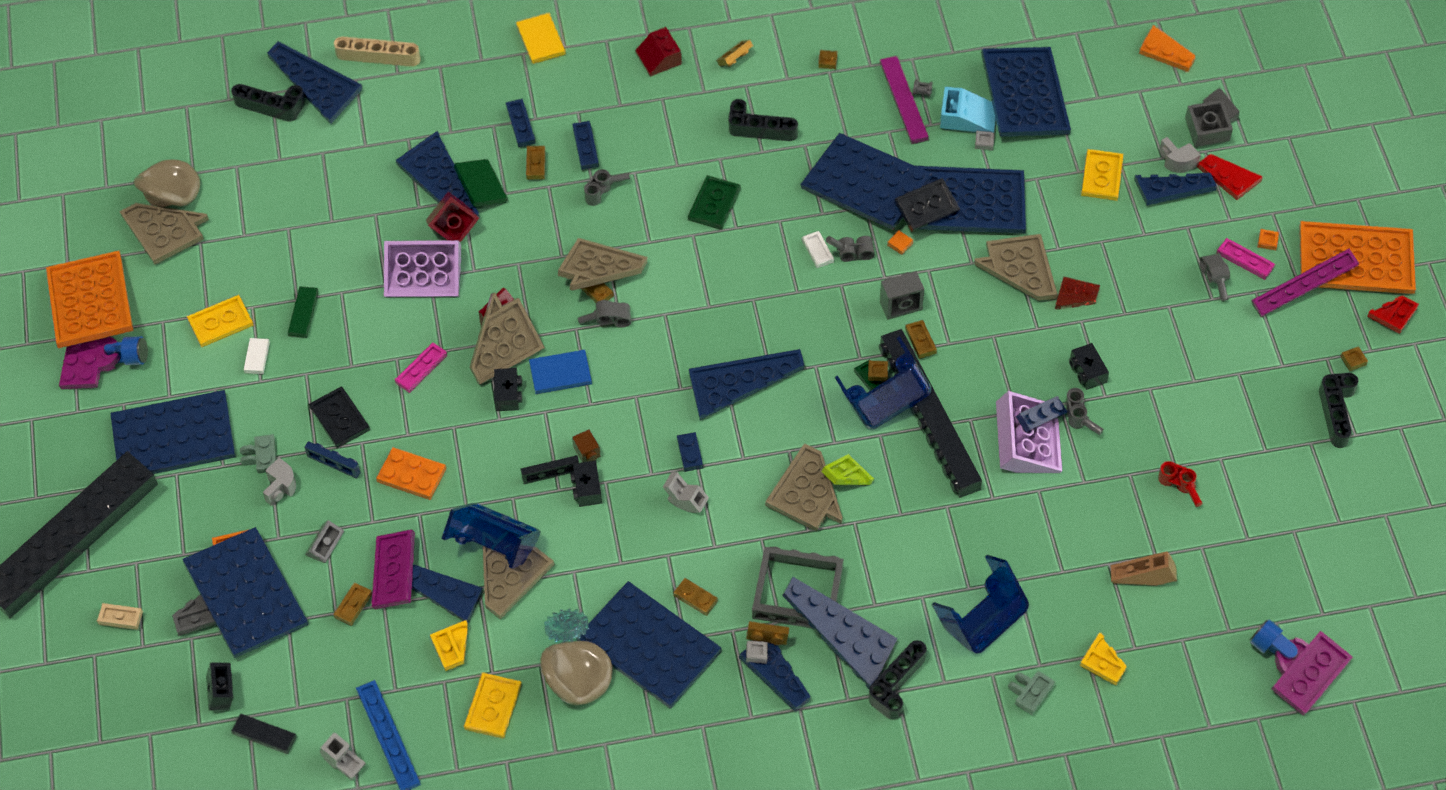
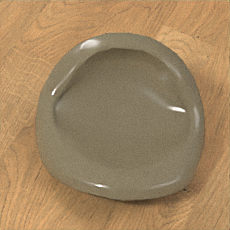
M172 159L160 161L135 177L134 185L143 192L147 201L154 206H186L197 197L200 189V179L191 165L181 160Z
M588 641L562 642L550 645L542 652L540 664L547 685L563 701L572 705L588 704L598 699L608 689L612 679L611 660L607 653L596 644Z

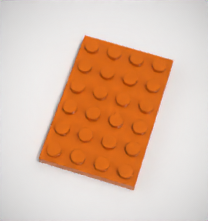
M1300 221V274L1347 249L1351 250L1359 263L1357 267L1319 287L1403 294L1415 293L1413 229Z
M120 251L46 267L55 338L58 348L134 331Z

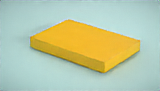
M549 13L516 22L517 29L532 64L566 55L564 46Z
M1087 149L1081 196L1118 201L1123 154Z
M239 295L187 316L201 348L254 326Z
M482 672L464 724V730L504 739L522 685L521 681Z

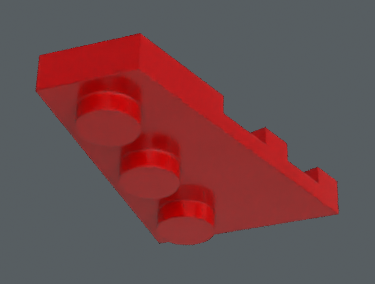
M1211 153L1197 165V168L1203 173H1211L1215 183L1236 200L1263 179V176Z

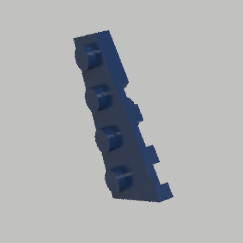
M1189 173L1186 176L1169 174V177H1158V174L1150 175V177L1135 175L1134 178L1146 205L1216 191L1217 188L1211 173Z
M767 642L766 663L746 662V649L741 652L739 659L795 712L810 701V694L799 677L795 676L791 670V665L782 656V651L778 645Z

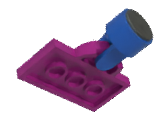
M109 336L67 346L59 387L61 390L98 388L100 373L115 369L117 363L143 365L148 357V347L145 339L142 336L124 337L122 342H117L116 339Z
M1270 619L1266 620L1250 638V643L1263 654L1267 649L1275 654V663L1282 676L1271 690L1304 716L1353 657L1322 631L1308 644L1303 639L1296 637L1288 640L1281 634L1283 630Z

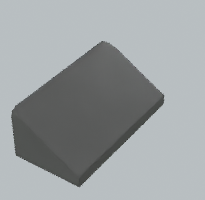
M1221 88L1216 89L1203 100V103L1223 100L1230 122L1238 120L1239 110Z
M327 520L320 528L305 555L326 563L344 530Z

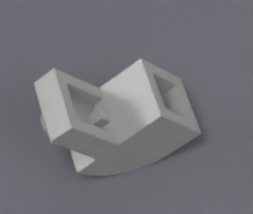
M1168 137L1161 140L1159 152L1163 158H1166L1165 168L1175 173H1185L1197 167L1201 155L1190 143L1178 149Z
M278 458L265 470L268 480L272 484L263 491L265 501L271 506L275 502L280 501L285 493L291 497L296 490V480L292 468L281 458Z
M671 472L663 485V488L669 494L667 500L674 506L687 512L700 513L709 498L699 485H687L678 472Z
M335 732L320 748V753L326 762L334 769L337 768L350 780L365 766V762L350 751V745Z

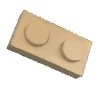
M102 603L97 622L99 625L138 630L143 611L141 608Z

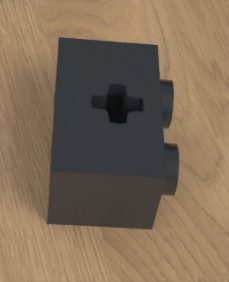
M1093 343L1071 350L1069 364L1077 372V378L1086 390L1107 383L1109 371Z
M517 368L494 369V403L496 411L519 410V403H522V391H519V387H522V376L518 375Z
M596 460L573 464L574 471L570 472L571 483H576V488L572 489L574 500H578L579 507L602 504Z
M210 662L206 674L209 711H229L233 701L231 663Z

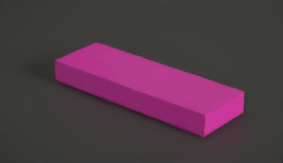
M1228 238L1224 240L1217 250L1221 257L1266 280L1275 267V263Z
M432 342L395 379V383L410 393L448 356L447 352Z

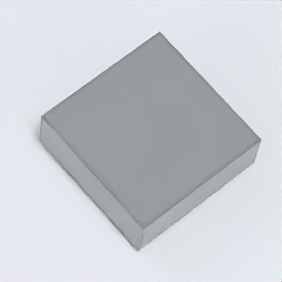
M977 131L975 149L993 151L995 132Z
M747 641L746 662L766 663L767 642Z

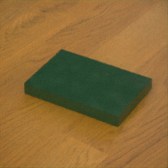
M488 159L454 164V169L473 207L507 202L508 198Z
M707 175L689 212L688 221L722 230L740 192L741 185Z

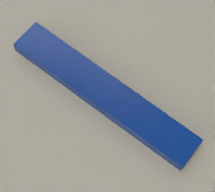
M373 680L357 687V693L399 789L411 790L420 786V781L376 681Z

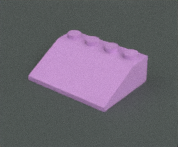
M384 241V297H459L461 243L459 241Z
M1011 391L1006 392L996 401L1001 469L1016 473L1062 472L1058 418L1027 433L1016 418L1019 413L1045 401Z

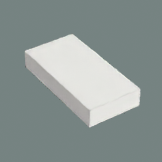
M819 231L802 237V241L816 268L834 262V258Z
M250 338L244 373L264 374L270 344L269 339Z

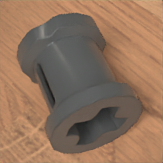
M915 79L913 95L922 94L930 98L933 82H919L918 79Z

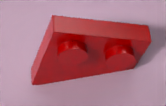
M1401 295L1395 298L1394 301L1382 304V307L1375 311L1373 309L1370 310L1367 317L1400 334L1417 310L1419 304Z

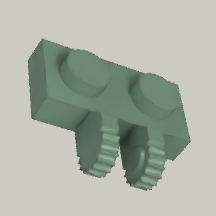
M274 434L254 437L255 446H242L240 453L247 456L240 458L241 464H256L257 473H266L265 470L276 461Z
M1037 671L1032 679L1019 672L1015 675V678L1026 687L1023 688L1014 682H1010L1008 687L1012 692L1019 695L1015 705L1033 715L1055 685V681L1040 671Z

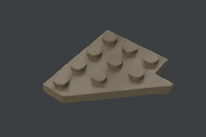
M135 203L120 211L122 218L154 265L203 240V236L196 226L209 220L205 213Z
M1041 234L986 241L989 257L975 258L974 264L977 267L1038 301L1057 298V291Z
M578 238L558 269V276L572 279L570 290L573 291L641 274L647 264L648 257Z
M496 293L490 295L469 367L478 384L493 378L494 369L510 368L544 348L519 298H515L502 306Z
M804 443L765 501V506L815 531L819 529L826 517L840 524L843 520L832 483L821 472L824 466H826L822 452Z
M511 528L497 541L486 532L482 533L485 607L499 619L554 566V561Z

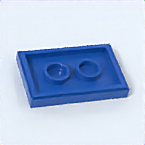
M585 350L529 359L535 394L592 384Z

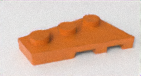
M1154 25L1139 51L1141 55L1189 72L1196 55Z

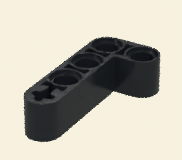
M236 84L231 89L234 104L237 107L288 122L296 120L306 102L303 88L299 85L290 86L284 96L244 84Z
M735 99L731 102L728 122L729 133L732 136L780 141H794L797 139L798 121L796 119L747 114V104L743 99Z
M1353 373L1325 375L1319 387V395L1330 441L1337 448L1347 446L1352 433L1344 398L1353 396L1356 391L1359 379Z
M920 640L912 641L869 687V703L891 720L899 719L903 712V699L896 692L925 662L927 647ZM906 665L908 666V668L903 669L900 666ZM893 679L895 680V682L890 683L887 680ZM880 693L882 696L876 697L873 694ZM896 705L898 708L891 709L889 706Z

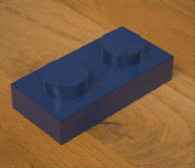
M696 432L677 435L684 472L703 469Z

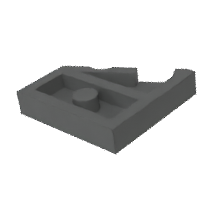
M200 595L194 600L191 599L185 604L184 608L179 609L172 615L178 636L216 625Z

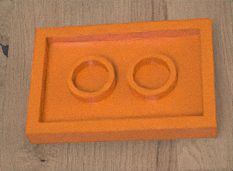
M393 447L376 480L378 483L431 500L446 471V465Z

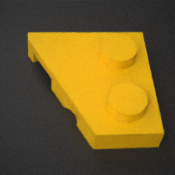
M466 620L430 634L445 671L464 664L468 631Z
M1102 633L1098 634L1080 663L1081 667L1114 685H1117L1127 667L1117 657L1113 647H1109Z

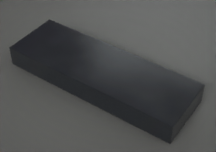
M578 455L520 468L523 484L569 474L574 471L573 464L579 463Z
M241 713L231 730L234 735L285 754L289 753L297 737L293 732Z

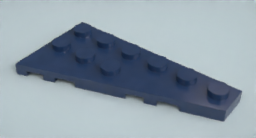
M279 41L267 52L268 57L294 85H299L303 88L304 96L330 124L363 89L362 84Z
M438 131L396 159V164L438 203L447 192H450L480 218L477 208L473 207L454 169V163Z

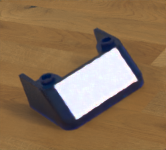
M900 336L897 340L905 353L896 360V367L899 373L866 393L860 385H854L847 389L838 375L834 377L857 415L868 429L878 428L931 393L930 383Z
M469 503L451 509L441 539L455 538L457 543L464 545L472 541L506 555L505 559L508 561L509 568L513 569L525 563L538 541L541 531L483 505Z
M990 555L985 556L993 572L985 581V589L988 596L967 615L961 618L954 608L936 602L931 604L945 630L969 651L974 653L983 652L1024 615L1029 607V601L1008 561Z

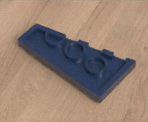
M413 564L412 590L422 596H426L432 603L437 606L440 605L451 615L460 618L461 621L466 620L468 624L481 598L483 588Z

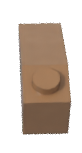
M1168 551L1111 565V581L1118 584L1162 585L1177 581L1176 564Z

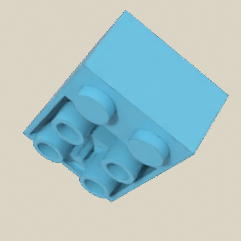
M945 87L940 128L971 132H994L996 118L991 101L962 88Z

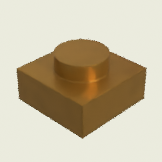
M820 50L818 68L836 69L838 51Z
M1359 346L1342 352L1340 356L1349 371L1366 366L1368 363Z
M869 360L868 381H887L888 361Z

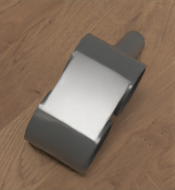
M597 170L584 186L586 203L591 206L598 205L601 202V195L608 192L614 182L630 179L629 172L611 176L607 170Z
M831 236L826 238L828 244L837 248L840 259L844 262L870 260L875 256L873 240L870 236H861L856 240V243L850 237L841 238L839 241Z
M1220 253L1200 257L1201 270L1207 274L1210 283L1217 284L1221 301L1229 300L1224 282L1230 279V271Z
M601 300L596 303V310L593 313L578 317V322L583 324L596 319L598 324L608 325L614 320V324L617 327H628L631 324L630 305L628 303Z
M1079 388L1068 390L1065 407L1068 411L1069 425L1075 429H1080L1085 425L1098 435H1101L1104 429L1089 420L1087 416L1083 391Z

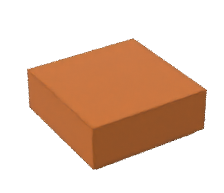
M1260 229L1257 247L1276 251L1279 232Z
M898 230L887 242V246L902 255L913 244V239Z

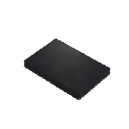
M943 178L899 196L894 200L911 232L960 210Z
M342 386L308 404L336 448L370 431L369 425Z

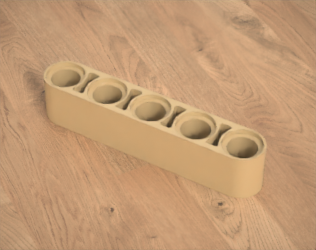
M339 37L334 41L336 56L340 60L401 66H416L421 61L419 47L414 43Z

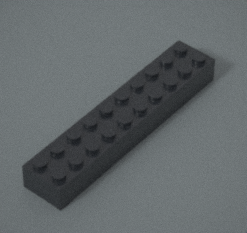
M126 451L0 564V610L11 619L158 485L154 474L131 453Z

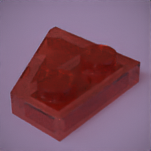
M1063 277L1055 309L1060 310L1061 307L1070 305L1074 308L1081 305L1096 304L1100 285Z

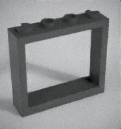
M775 546L765 547L752 607V619L812 628L808 624L809 621L795 609L760 604L769 560L834 570L835 576L830 599L837 602L844 559L837 556H822L818 553H803L794 549L784 550Z

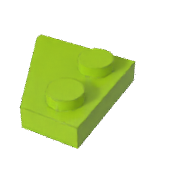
M849 454L824 466L821 471L835 485H871L874 480Z

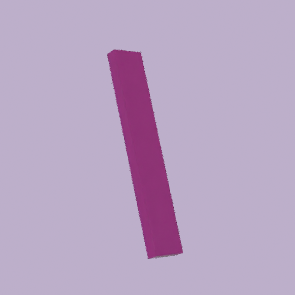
M893 56L880 59L881 68L911 144L928 141V133L898 57Z
M1347 249L1254 298L1251 302L1260 317H1263L1357 267L1359 263L1351 250Z

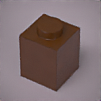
M590 429L572 437L573 447L581 462L595 461L601 457L600 447Z

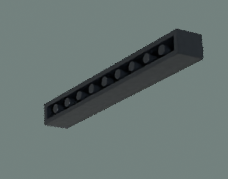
M899 329L882 335L879 350L882 355L885 354L888 368L893 370L896 383L901 385L905 400H909L911 412L913 415L916 414L920 429H924L927 443L933 446L934 456L937 461L940 460L944 475L949 477L951 489L953 492H957L959 498L980 491L982 479L903 330Z

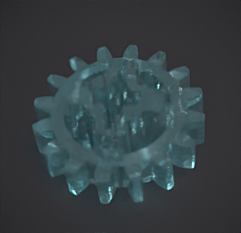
M570 608L564 611L561 609L558 614L553 612V617L548 616L547 621L544 622L546 635L549 636V639L554 638L555 642L562 640L563 643L566 641L573 642V638L580 639V634L585 635L586 630H589L587 616L584 615V612L579 613L578 609L571 611Z

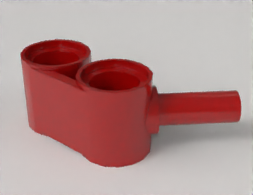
M1171 461L1162 463L1158 481L1164 486L1174 484L1180 492L1189 493L1196 507L1203 504L1195 489L1197 477L1195 471Z

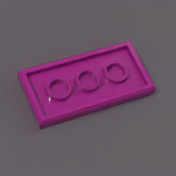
M412 529L376 536L371 604L374 610L411 603L415 532Z

